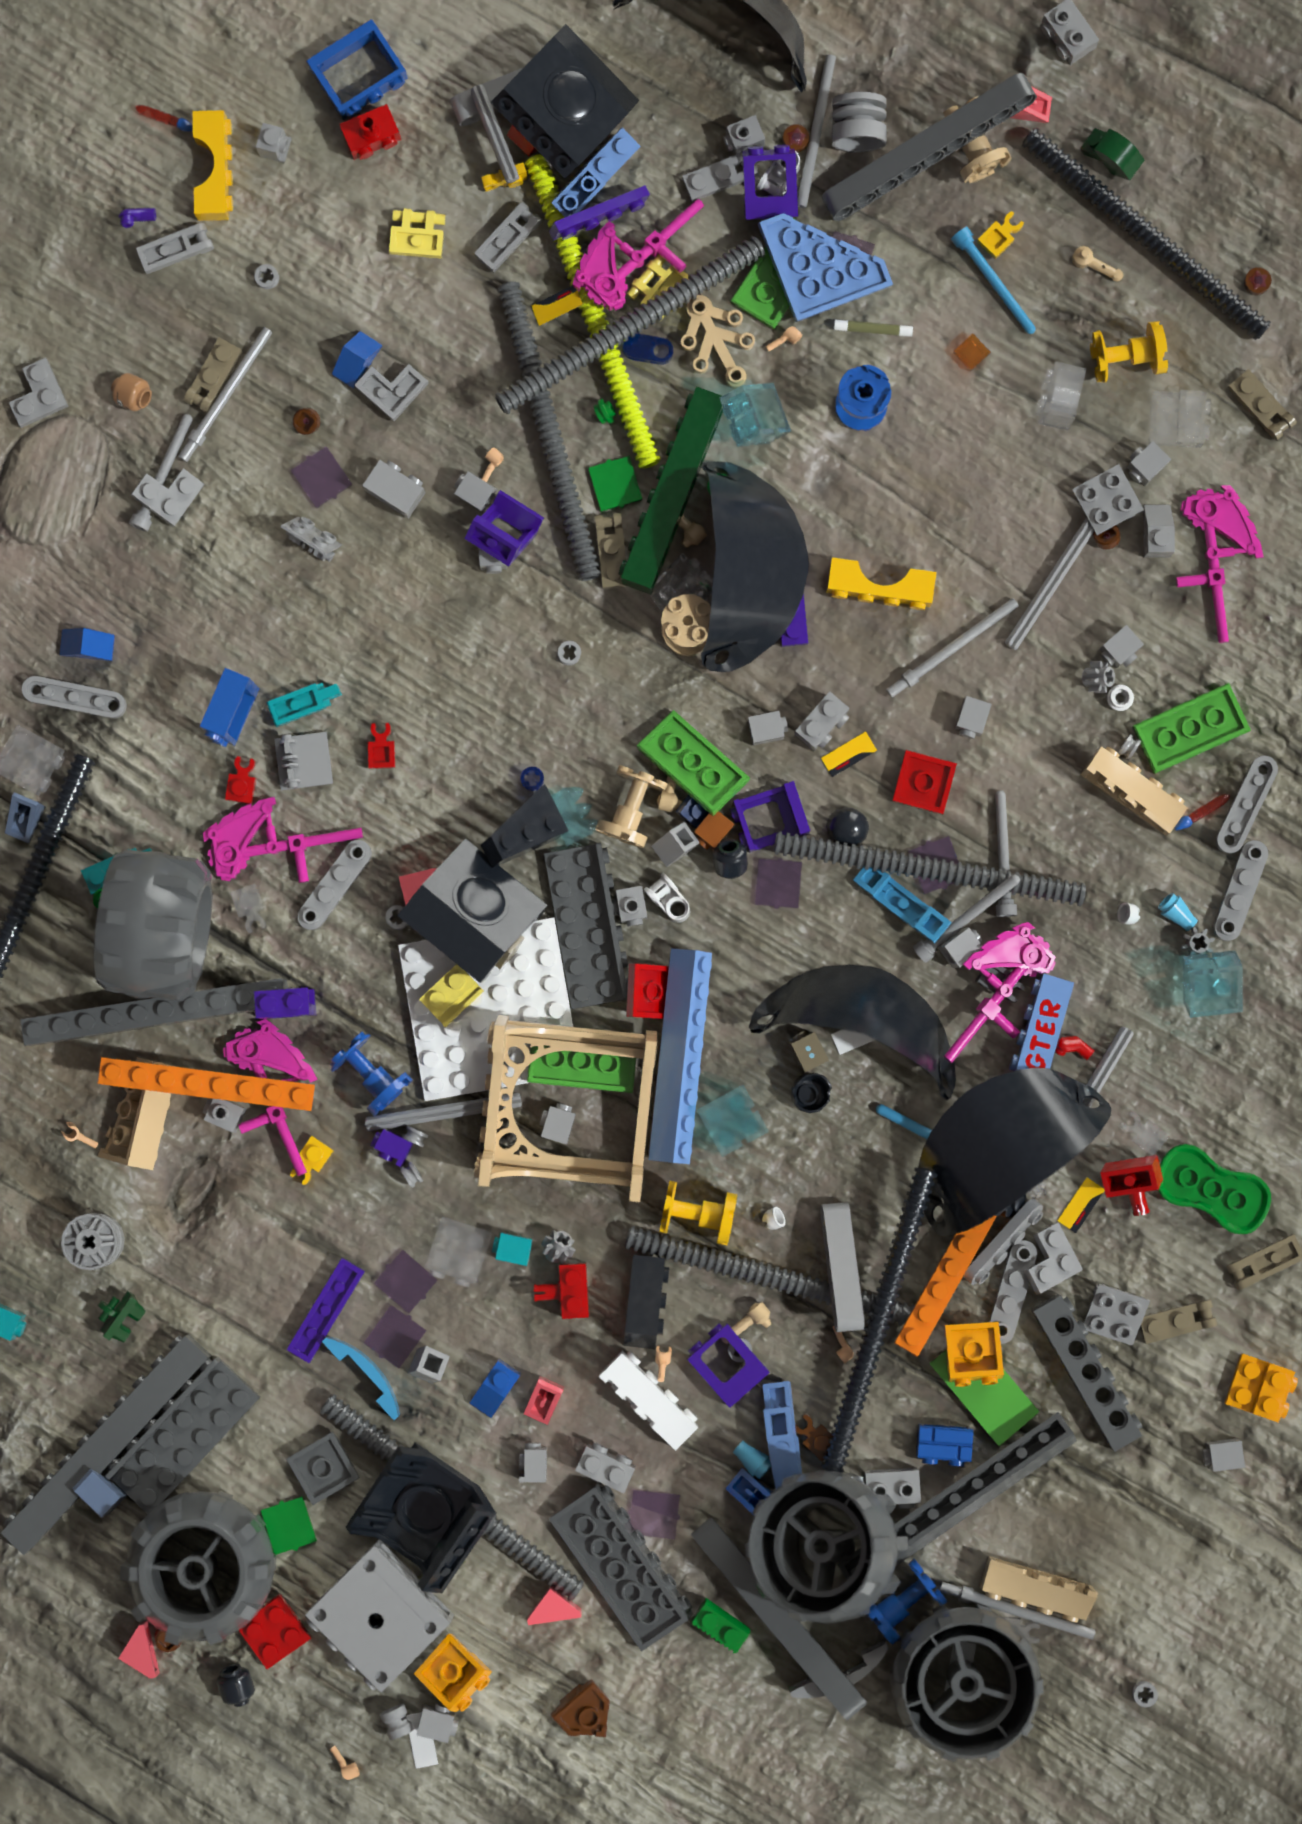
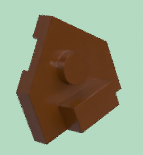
M591 1678L583 1686L578 1684L560 1700L561 1705L551 1713V1716L568 1736L595 1735V1737H606L610 1700Z

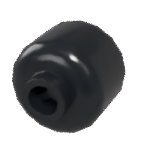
M727 839L719 843L714 849V869L720 877L735 879L747 871V851L742 843L733 839Z
M239 1664L223 1668L216 1680L222 1701L228 1705H234L235 1707L244 1706L255 1692V1686L249 1670L241 1667Z

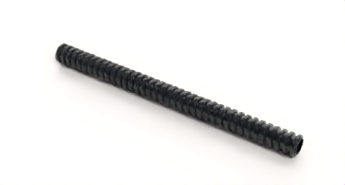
M1035 128L1027 135L1022 147H1028V152H1034L1035 157H1040L1043 164L1046 162L1049 169L1053 168V172L1055 174L1059 173L1061 179L1065 178L1067 184L1071 183L1073 189L1077 188L1080 195L1084 194L1086 200L1090 199L1092 205L1096 204L1098 210L1102 209L1104 215L1108 214L1111 221H1117L1116 225L1123 226V231H1129V236L1134 235L1135 241L1140 240L1141 246L1146 245L1148 247L1147 251L1150 252L1152 250L1154 252L1153 256H1159V261L1166 262L1165 266H1171L1174 273L1177 271L1180 278L1183 276L1186 283L1190 282L1192 288L1196 287L1198 293L1202 292L1205 299L1208 297L1211 304L1215 303L1217 309L1221 308L1223 314L1227 313L1229 315V319L1233 318L1236 320L1234 323L1242 325V330L1247 329V334H1253L1254 340L1259 339L1270 327L1271 321L1268 320L1266 322L1264 320L1265 316H1259L1257 314L1258 311H1253L1250 304L1247 306L1244 299L1241 301L1238 294L1234 295L1232 289L1228 290L1226 284L1222 285L1219 278L1217 280L1213 278L1214 274L1207 273V268H1201V263H1195L1196 259L1194 257L1192 259L1189 258L1188 252L1183 253L1182 247L1177 248L1176 242L1171 243L1170 237L1165 238L1164 232L1159 233L1157 231L1158 227L1155 226L1153 228L1150 221L1146 222L1144 216L1140 217L1138 211L1134 212L1132 206L1128 207L1126 205L1127 202L1125 200L1121 201L1119 195L1115 196L1113 190L1109 191L1107 185L1103 186L1100 179L1097 181L1094 174H1088V169H1082V164H1076V159H1070V154L1065 155L1064 149L1059 150L1057 148L1058 144L1055 143L1053 145L1051 143L1052 139H1046V134L1039 133L1040 129Z
M78 753L73 755L75 760L70 762L72 767L66 771L68 776L63 778L65 783L60 785L62 790L57 792L59 797L57 800L54 799L53 803H55V806L50 808L52 813L47 815L49 820L43 824L46 827L40 831L42 836L37 838L39 843L34 845L36 850L30 854L32 859L27 861L29 866L24 868L26 873L21 875L23 880L17 884L19 889L14 891L16 896L11 898L13 903L11 906L8 905L9 912L4 914L6 917L5 921H1L3 926L0 928V978L4 977V974H2L3 970H7L6 963H10L9 956L14 953L12 951L13 947H17L16 940H20L18 935L24 930L22 926L27 923L25 919L30 917L28 912L30 909L33 910L32 903L36 902L35 896L40 893L38 889L43 887L41 882L47 877L45 873L46 871L49 872L50 868L48 866L53 863L51 859L53 856H56L55 850L60 847L58 845L59 841L62 842L63 840L61 836L66 833L64 829L70 824L68 820L69 818L72 819L73 815L71 813L76 810L74 806L79 803L77 799L83 794L81 790L86 787L84 783L89 780L87 776L89 773H92L91 767L96 764L94 760Z
M919 1166L914 1168L916 1174L912 1175L913 1183L909 1184L911 1190L907 1191L908 1199L904 1200L906 1206L901 1209L903 1215L899 1216L901 1221L896 1225L898 1231L894 1232L896 1237L891 1241L893 1247L889 1248L891 1253L886 1257L888 1263H884L886 1269L881 1273L883 1279H879L881 1285L876 1289L878 1294L874 1295L876 1301L871 1305L873 1310L869 1311L871 1317L866 1320L868 1326L864 1327L865 1335L861 1336L863 1342L859 1343L860 1351L856 1352L858 1358L854 1359L855 1366L851 1368L853 1374L849 1375L850 1382L846 1384L848 1390H845L843 1393L845 1398H842L841 1403L843 1405L839 1406L838 1409L840 1411V1414L836 1416L838 1421L834 1422L833 1425L835 1427V1430L831 1432L833 1437L829 1438L830 1446L826 1447L828 1453L824 1454L825 1462L821 1463V1466L826 1471L844 1473L842 1467L847 1463L845 1457H849L847 1451L852 1447L850 1442L854 1441L852 1435L857 1431L855 1426L859 1425L857 1419L862 1416L860 1410L864 1409L863 1402L867 1400L865 1394L869 1393L868 1386L872 1384L870 1378L874 1377L873 1370L877 1368L875 1362L879 1361L878 1354L882 1352L880 1346H884L885 1343L883 1341V1338L887 1336L885 1331L889 1330L890 1327L887 1324L891 1322L892 1318L890 1315L894 1314L895 1311L892 1308L897 1305L895 1299L899 1298L898 1290L902 1289L900 1283L904 1282L903 1274L907 1273L905 1267L909 1266L908 1258L912 1257L910 1251L914 1250L913 1242L917 1241L915 1235L920 1232L918 1226L922 1225L920 1220L925 1216L923 1210L927 1209L925 1204L930 1200L928 1194H932L930 1188L935 1184L933 1178H937V1174L932 1170Z

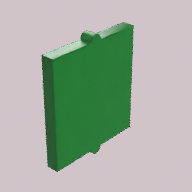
M630 456L613 461L607 459L606 463L588 468L601 512L617 507L623 509L624 505L642 500Z
M303 1496L286 1502L281 1500L279 1504L261 1510L275 1555L292 1549L297 1551L299 1547L317 1541Z

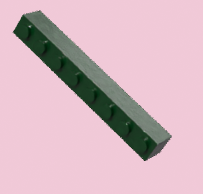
M697 386L694 394L689 393L684 406L687 409L684 418H679L675 428V432H678L675 442L670 441L666 450V456H669L666 465L661 464L656 476V479L659 480L656 489L652 488L648 495L647 503L650 504L647 513L642 512L637 527L640 530L638 536L632 537L628 547V551L631 552L628 561L623 560L618 575H621L622 585L652 595L700 473L702 463L705 460L726 406L725 396Z

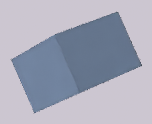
M14 792L5 834L30 843L46 806Z
M92 1469L72 1488L101 1518L109 1515L127 1496L121 1488Z

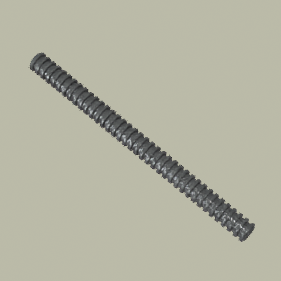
M751 236L749 241H743L742 246L738 244L735 250H729V254H722V258L717 257L715 259L716 262L711 261L708 264L709 266H702L701 271L696 270L694 275H688V279L683 278L681 283L676 282L674 284L675 287L670 286L667 292L662 291L660 296L655 295L654 300L649 299L647 304L642 303L639 309L637 307L633 309V313L628 312L626 317L621 316L620 321H613L612 326L608 324L605 330L600 329L599 334L594 333L592 338H585V342H579L578 347L572 346L571 351L566 350L564 352L565 355L559 354L558 359H551L550 364L545 363L543 368L538 367L537 372H530L529 377L525 375L522 381H516V385H509L508 390L504 388L502 390L503 393H496L495 399L504 413L509 414L511 409H517V405H524L525 400L529 402L532 396L537 397L538 392L544 393L545 388H552L553 383L558 384L560 379H566V375H573L574 370L578 372L581 366L586 367L587 362L592 363L594 358L599 359L600 354H607L608 349L612 351L615 345L620 346L621 341L626 342L628 337L633 338L636 332L638 334L641 333L642 328L647 329L649 324L654 325L655 320H662L663 315L667 317L670 311L675 312L676 307L681 308L683 303L688 304L690 302L689 299H696L697 294L701 296L704 290H710V286L715 287L717 282L722 283L724 278H730L731 273L735 275L738 269H744V265L749 266L751 261L756 262L758 257H764L765 250L758 238Z
M511 281L500 285L497 290L501 294L499 296L500 301H503L502 308L506 309L504 315L508 317L506 322L510 324L508 329L509 332H512L510 337L514 340L512 344L516 348L515 354L519 356L517 362L521 363L519 369L523 371L521 374L523 378L525 375L529 377L532 371L537 372V368L542 365V362L538 359L540 357L539 352H536L538 347L537 344H534L536 341L535 337L531 336L533 330L529 328L531 322L527 321L529 315L525 313L527 308L523 305L525 301L521 297L522 291L519 290L520 283ZM545 388L544 393L538 392L537 397H531L530 402L532 403L530 408L534 410L532 412L533 417H536L534 422L535 425H538L536 429L540 433L538 436L539 440L543 441L541 447L545 449L543 451L544 456H547L545 462L549 464L547 467L548 471L551 472L549 476L550 479H553L552 486L556 488L554 494L558 495L556 501L560 503L558 506L559 510H562L560 515L561 518H564L563 526L567 527L565 533L569 534L567 540L571 542L569 545L570 549H573L571 553L572 557H575L573 562L574 565L578 566L576 568V572L580 574L578 579L580 581H588L599 577L601 572L597 570V567H599L598 562H595L597 558L592 553L594 547L590 546L592 540L588 539L590 533L586 531V528H588L587 523H584L586 519L581 514L583 513V508L579 507L581 501L577 500L579 494L575 492L577 489L576 484H573L575 479L570 475L573 472L569 468L570 462L566 460L568 454L564 453L566 447L562 445L564 440L560 437L562 433L558 429L559 422L555 421L557 415L553 414L555 408L551 406L553 403L552 399L549 398L551 394Z
M781 831L776 834L775 855L783 853V856L791 854L793 858L797 855L799 859L807 857V860L814 858L816 862H819V860H824V863L832 861L834 865L838 862L840 866L848 864V867L855 865L857 869H860V867H864L865 870L873 868L875 872L879 869L881 873L889 871V874H893V872H896L898 876H901L902 873L905 874V877L913 875V878L916 879L920 876L922 880L930 878V881H934V879H937L939 883H942L943 880L946 881V884L954 882V885L957 886L961 883L963 887L971 885V888H975V886H978L980 890H983V887L987 888V891L995 889L1010 876L1018 875L1020 878L1019 884L1008 891L1012 895L1019 893L1021 897L1025 894L1028 895V898L1036 896V899L1039 900L1041 897L1045 901L1052 899L1053 902H1057V900H1060L1062 904L1066 901L1069 902V905L1077 903V906L1080 907L1085 899V883L1077 885V882L1073 881L1070 884L1068 880L1060 882V879H1056V881H1053L1051 877H1048V879H1044V876L1036 878V875L1033 874L1029 877L1027 873L1019 875V872H1015V874H1012L1010 870H1007V872H1003V869L995 871V868L992 867L988 870L986 866L978 868V865H974V867H971L969 863H966L965 866L962 865V862L954 864V861L951 860L947 863L945 859L937 861V858H933V860H930L928 856H925L924 859L921 858V855L913 857V854L910 853L906 856L904 852H901V854H896V851L889 853L887 849L884 852L880 851V848L872 850V847H868V849H865L863 845H860V847H856L855 844L848 846L846 842L843 845L839 844V841L831 843V840H827V842H824L822 838H819L818 841L815 840V837L807 839L805 835L802 838L798 837V834L790 836V833H786V835H783Z
M635 1226L629 1228L625 1242L626 1249L632 1247L634 1251L639 1249L644 1254L645 1252H650L651 1256L657 1254L659 1258L662 1256L666 1257V1260L671 1258L676 1263L682 1261L683 1265L689 1263L690 1267L696 1265L698 1269L703 1267L708 1272L714 1270L715 1274L721 1272L722 1276L728 1274L730 1278L735 1276L740 1281L746 1279L747 1283L753 1281L754 1285L760 1283L762 1287L767 1285L772 1290L774 1287L778 1288L779 1292L785 1290L786 1294L792 1292L794 1296L800 1294L804 1299L806 1296L810 1297L811 1301L817 1299L818 1303H822V1301L826 1302V1305L831 1303L830 1288L827 1280L822 1282L817 1277L814 1280L811 1279L810 1275L804 1277L803 1273L797 1275L795 1271L790 1273L785 1268L782 1271L779 1270L778 1266L772 1268L771 1264L765 1266L763 1262L757 1264L753 1259L751 1262L747 1261L746 1257L740 1259L739 1255L732 1257L731 1253L725 1255L721 1250L718 1253L715 1252L714 1248L707 1250V1246L700 1248L699 1244L693 1246L689 1241L686 1244L683 1243L682 1239L675 1241L674 1237L668 1239L667 1235L661 1237L657 1232L655 1235L651 1234L649 1230L643 1232L642 1228L636 1230ZM863 1291L861 1293L863 1312L866 1313V1316L870 1317L869 1311L873 1310L871 1305L876 1301L874 1299L876 1294L868 1295L867 1291ZM896 1300L897 1305L892 1308L895 1311L894 1314L890 1315L892 1318L890 1323L896 1321L898 1325L902 1326L915 1305L908 1306L906 1302L900 1304V1301Z
M331 1395L320 1409V1414L323 1415L325 1413L328 1420L333 1419L335 1425H341L340 1429L343 1430L345 1428L348 1435L353 1434V1439L361 1440L360 1444L363 1445L365 1443L368 1450L373 1449V1454L381 1455V1460L385 1458L388 1463L398 1446L403 1447L402 1444H396L397 1440L393 1439L392 1441L389 1439V1434L385 1436L382 1429H376L377 1425H371L369 1419L364 1420L362 1414H356L357 1410H351L349 1404L344 1405L342 1399H336L337 1395ZM495 1515L483 1535L486 1534L489 1541L492 1539L494 1545L499 1544L502 1551L504 1549L507 1550L509 1556L511 1554L515 1556L514 1560L517 1561L519 1559L522 1566L524 1564L527 1565L529 1571L531 1569L535 1571V1576L539 1574L542 1581L547 1580V1585L555 1586V1591L559 1589L562 1596L567 1595V1600H573L582 1589L584 1581H578L576 1575H570V1571H565L563 1565L558 1566L555 1559L553 1561L550 1560V1556L548 1554L545 1556L542 1549L538 1551L535 1544L533 1546L530 1545V1540L527 1539L525 1541L522 1534L518 1536L515 1529L513 1531L510 1530V1525L507 1524L505 1526L503 1524L504 1521L502 1519L498 1521Z

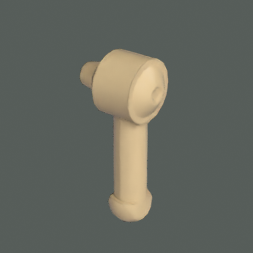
M1086 246L1077 248L1072 255V262L1077 268L1081 269L1089 266L1116 282L1121 281L1123 278L1122 270L1094 258L1093 252Z
M682 516L679 526L684 530L683 546L687 548L690 545H698L707 536L705 529L700 524L691 523L686 517Z
M667 776V788L658 796L657 805L659 807L658 810L672 812L683 801L679 800L674 793L676 783Z
M763 1302L754 1303L749 1308L747 1315L731 1328L737 1335L741 1334L752 1324H761L767 1328L772 1324L769 1319L770 1311ZM721 1337L722 1342L729 1343L726 1338Z

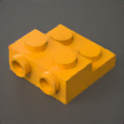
M999 1322L945 1325L949 1382H955L956 1387L970 1386L971 1381L982 1380V1385L997 1384L998 1379H1002L1004 1375Z
M1241 1353L1224 1403L1279 1423L1280 1418L1285 1419L1288 1413L1289 1403H1286L1289 1392L1293 1393L1295 1391L1298 1378L1294 1377L1295 1371Z
M449 1633L416 1670L414 1675L449 1711L458 1712L460 1710L462 1712L472 1703L470 1698L476 1690H483L489 1684L490 1678L488 1676L492 1671L453 1634Z

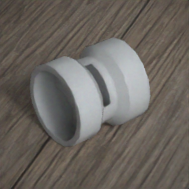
M404 1704L394 1706L379 1715L382 1723H385L388 1728L387 1735L389 1740L400 1738L414 1730L412 1722L405 1717L407 1710Z

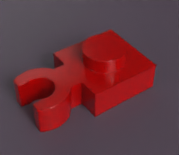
M389 723L385 724L386 730L381 734L377 733L376 724H371V733L375 737V742H368L369 769L396 768L395 742L387 741L391 734Z
M237 756L235 758L234 765L237 769V775L229 774L225 800L246 804L253 803L256 778L249 777V774L255 768L256 763L254 759L250 758L249 766L242 768L240 765L241 757Z

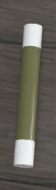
M835 320L834 330L912 337L913 326Z

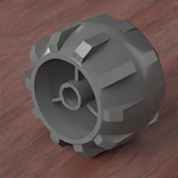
M128 849L113 857L106 872L101 892L94 944L95 979L106 991L122 993L134 998L153 997L183 1001L194 993L204 966L213 901L211 872L202 861L196 858L168 855L158 851L143 852Z
M819 1470L795 1474L783 1479L782 1485L772 1491L765 1500H759L754 1508L753 1513L755 1517L750 1529L749 1542L745 1543V1557L750 1559L752 1571L758 1582L757 1590L764 1599L772 1600L778 1607L787 1611L790 1618L801 1622L810 1621L829 1624L860 1618L870 1614V1607L882 1594L894 1593L900 1581L893 1574L897 1553L900 1550H908V1536L897 1537L894 1522L890 1516L896 1504L889 1495H877L863 1483V1476L852 1473ZM826 1503L832 1504L846 1512L853 1520L857 1529L851 1532L841 1529L821 1530L808 1516L815 1508ZM800 1533L806 1538L805 1553L810 1560L815 1562L813 1579L805 1570L800 1557ZM860 1539L861 1555L855 1572L843 1585L832 1590L836 1562H844L850 1559L855 1552V1541Z
M188 1491L171 1497L157 1505L138 1523L130 1534L132 1539L129 1544L126 1562L120 1566V1580L127 1581L129 1592L136 1605L131 1610L133 1616L138 1622L143 1618L147 1619L155 1628L166 1634L165 1642L178 1645L182 1640L208 1641L212 1645L223 1641L227 1636L243 1628L263 1607L271 1590L274 1571L276 1570V1555L273 1554L271 1541L264 1528L266 1523L259 1514H253L245 1505L234 1500L233 1495L222 1491L218 1493ZM200 1527L219 1534L208 1550H194L184 1560L160 1558L162 1548L171 1534L179 1530ZM225 1539L232 1547L237 1558L238 1580L230 1598L222 1603L211 1578L218 1569V1561L213 1553L222 1540ZM194 1561L204 1566V1573H199L194 1569ZM159 1570L176 1571L179 1582L188 1589L200 1588L209 1608L190 1607L177 1601L165 1588Z
M944 1604L942 1607L932 1608V1616L920 1622L912 1631L906 1628L901 1636V1640H899L901 1646L895 1658L893 1670H890V1685L896 1710L913 1738L940 1754L943 1759L955 1762L956 1759L986 1758L987 1761L998 1758L1000 1757L999 1752L1011 1746L1022 1735L1027 1736L1034 1726L1032 1720L1039 1705L1040 1694H1043V1679L1037 1657L1030 1642L1023 1633L1010 1621L992 1612L989 1607L976 1604L975 1608L960 1607L947 1609ZM961 1641L982 1643L1000 1655L1006 1670L1005 1687L983 1681L976 1666L971 1661L964 1659ZM953 1644L957 1660L953 1661L947 1669L946 1678L950 1687L930 1705L924 1692V1678L927 1667L940 1650ZM963 1677L973 1678L968 1686H959V1682ZM981 1693L1001 1698L991 1711L976 1719L955 1720L942 1715L957 1699L970 1702L976 1700Z

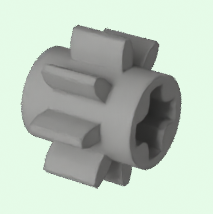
M1090 661V667L1085 668L1082 673V682L1085 687H1089V692L1107 693V687H1111L1115 681L1114 670L1108 667V662Z
M1196 927L1191 929V936L1187 934L1182 935L1186 940V945L1181 946V949L1187 948L1189 951L1187 958H1192L1194 954H1197L1199 960L1204 959L1203 952H1213L1209 945L1215 939H1209L1206 936L1207 929L1198 933ZM1200 938V944L1203 948L1195 950V943L1192 940Z
M552 1230L549 1236L546 1235L541 1243L545 1247L542 1254L553 1263L561 1262L564 1264L567 1258L571 1259L575 1252V1249L571 1247L574 1240L564 1231L556 1232Z

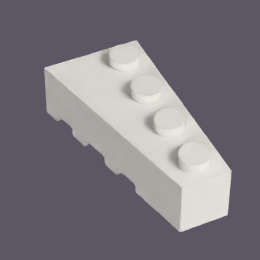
M622 1350L600 1372L599 1377L605 1383L609 1381L615 1393L625 1401L628 1400L633 1410L644 1420L647 1419L650 1422L649 1425L676 1451L698 1428V1425L695 1423L698 1418L688 1408L683 1411L676 1404L679 1399L669 1389L664 1392L657 1385L659 1383L658 1378L650 1370L645 1373L638 1366L641 1361L631 1351L626 1354Z

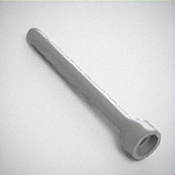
M189 414L183 415L154 478L162 485L192 423V416ZM142 505L141 509L136 511V514H132L129 524L139 530L148 532L152 523L150 521L152 517L150 515L151 510Z
M999 790L995 794L999 869L1007 872V870H1010L1006 794L1004 791ZM1011 892L1003 895L1001 900H998L996 917L1017 916V904H1014V899H1011Z
M1010 876L954 920L936 943L929 939L925 941L920 940L913 946L917 955L925 963L935 956L934 953L937 951L936 948L1019 884V876Z

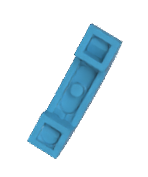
M863 867L853 879L857 885L880 904L933 943L937 942L951 924V921L931 906L926 905L892 879L886 872L881 873L879 869L875 872L873 868L865 870Z
M330 1336L326 1337L322 1342L339 1361L349 1355L384 1393L376 1402L395 1420L400 1415L398 1402L389 1381L379 1367L367 1355L351 1344Z

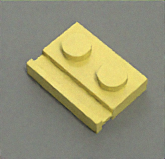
M456 964L419 1000L444 1027H447L484 990L466 971Z

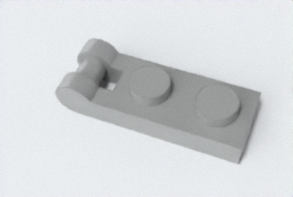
M742 151L732 157L683 175L682 179L691 202L743 183L744 173L740 172L737 174L735 166L740 164L743 166ZM754 166V174H755V177H757V176L759 175V172H758V169H757L756 166Z
M521 202L474 253V256L493 273L543 220L537 214L533 215L524 202ZM520 218L527 222L523 227L517 223Z
M198 223L137 247L136 250L145 273L150 274L200 253L203 254L213 250L212 240L208 239L206 235L208 230L205 223ZM196 237L198 243L191 245L189 239Z

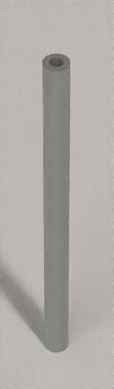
M826 55L798 195L799 208H807L836 60L834 55Z

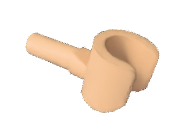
M789 327L780 338L768 344L766 348L768 351H771L786 340L794 345L802 338V333L796 327Z
M492 448L485 456L490 464L481 479L486 482L492 471L502 463L504 458L502 453L496 448Z
M66 1122L67 1126L73 1129V1132L70 1134L61 1131L67 1141H82L96 1149L98 1142L80 1133L73 1122Z
M833 1326L836 1337L842 1346L836 1353L843 1363H846L853 1358L854 1352L847 1344L842 1332H836Z
M659 1346L656 1347L655 1362L659 1367V1382H664L666 1365L671 1362V1347L665 1353L659 1351Z
M333 1746L330 1748V1751L341 1767L343 1778L350 1780L360 1775L355 1762L347 1765L337 1747Z

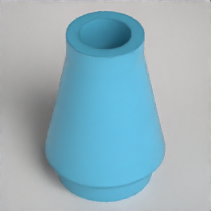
M1171 893L1158 906L1162 911L1161 915L1178 924L1186 931L1192 929L1198 921L1180 895L1176 896L1174 893Z
M744 1441L733 1451L752 1477L756 1476L758 1479H761L771 1467L770 1456Z

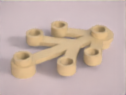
M696 295V299H690V302L687 304V313L691 320L686 334L681 338V347L685 351L695 349L697 342L695 336L700 323H702L706 333L699 355L693 361L694 371L698 374H703L708 370V359L712 346H714L727 371L725 376L727 385L730 388L739 389L746 382V372L743 368L736 366L723 341L739 345L744 350H750L754 347L755 338L751 333L738 334L716 327L711 318L726 321L731 327H738L742 324L743 315L738 310L729 312L713 307L709 298L703 295ZM697 304H703L705 309L701 312L696 311L695 306ZM738 315L740 320L734 323L730 320V317ZM748 337L752 340V343L744 345L742 340ZM690 338L694 343L692 346H686L684 340ZM703 361L706 366L704 369H698L696 363ZM734 372L740 373L741 378L739 380H733L731 378V374Z

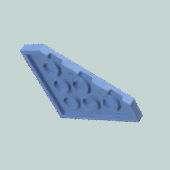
M783 213L758 223L795 322L893 285L883 259L869 255L847 242L826 235L827 233L808 224L805 225L798 222L789 215Z

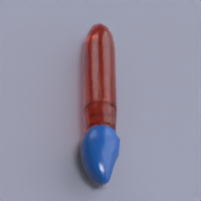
M137 105L135 107L136 111L143 116L177 127L185 132L193 131V124L184 118L179 119L174 115L146 105Z
M1222 794L1196 809L1189 816L1182 817L1174 827L1175 830L1191 827L1193 823L1226 804L1230 799V795Z

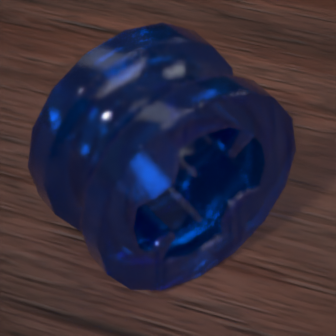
M527 767L521 773L520 779L525 789L536 791L543 786L544 775L539 768ZM529 772H535V775L540 777V781H536L537 785L530 786L529 781H525L526 775L529 777Z

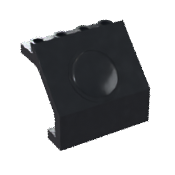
M565 24L490 103L566 178L639 102V99Z
M465 839L420 886L397 916L475 980L482 983L529 926L540 919L545 912L544 909L547 907V904L501 866L492 868L485 853Z
M414 1442L411 1448L398 1446L345 1527L349 1534L380 1539L416 1564L423 1573L422 1578L418 1582L421 1591L443 1593L497 1513L478 1484Z

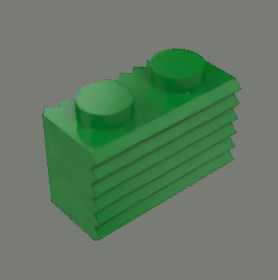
M707 1598L704 1599L692 1617L693 1626L697 1625L698 1629L702 1628V1632L706 1631V1635H711V1638H715V1641H719L720 1644H724V1647L733 1650V1654L739 1651L751 1633L748 1626Z

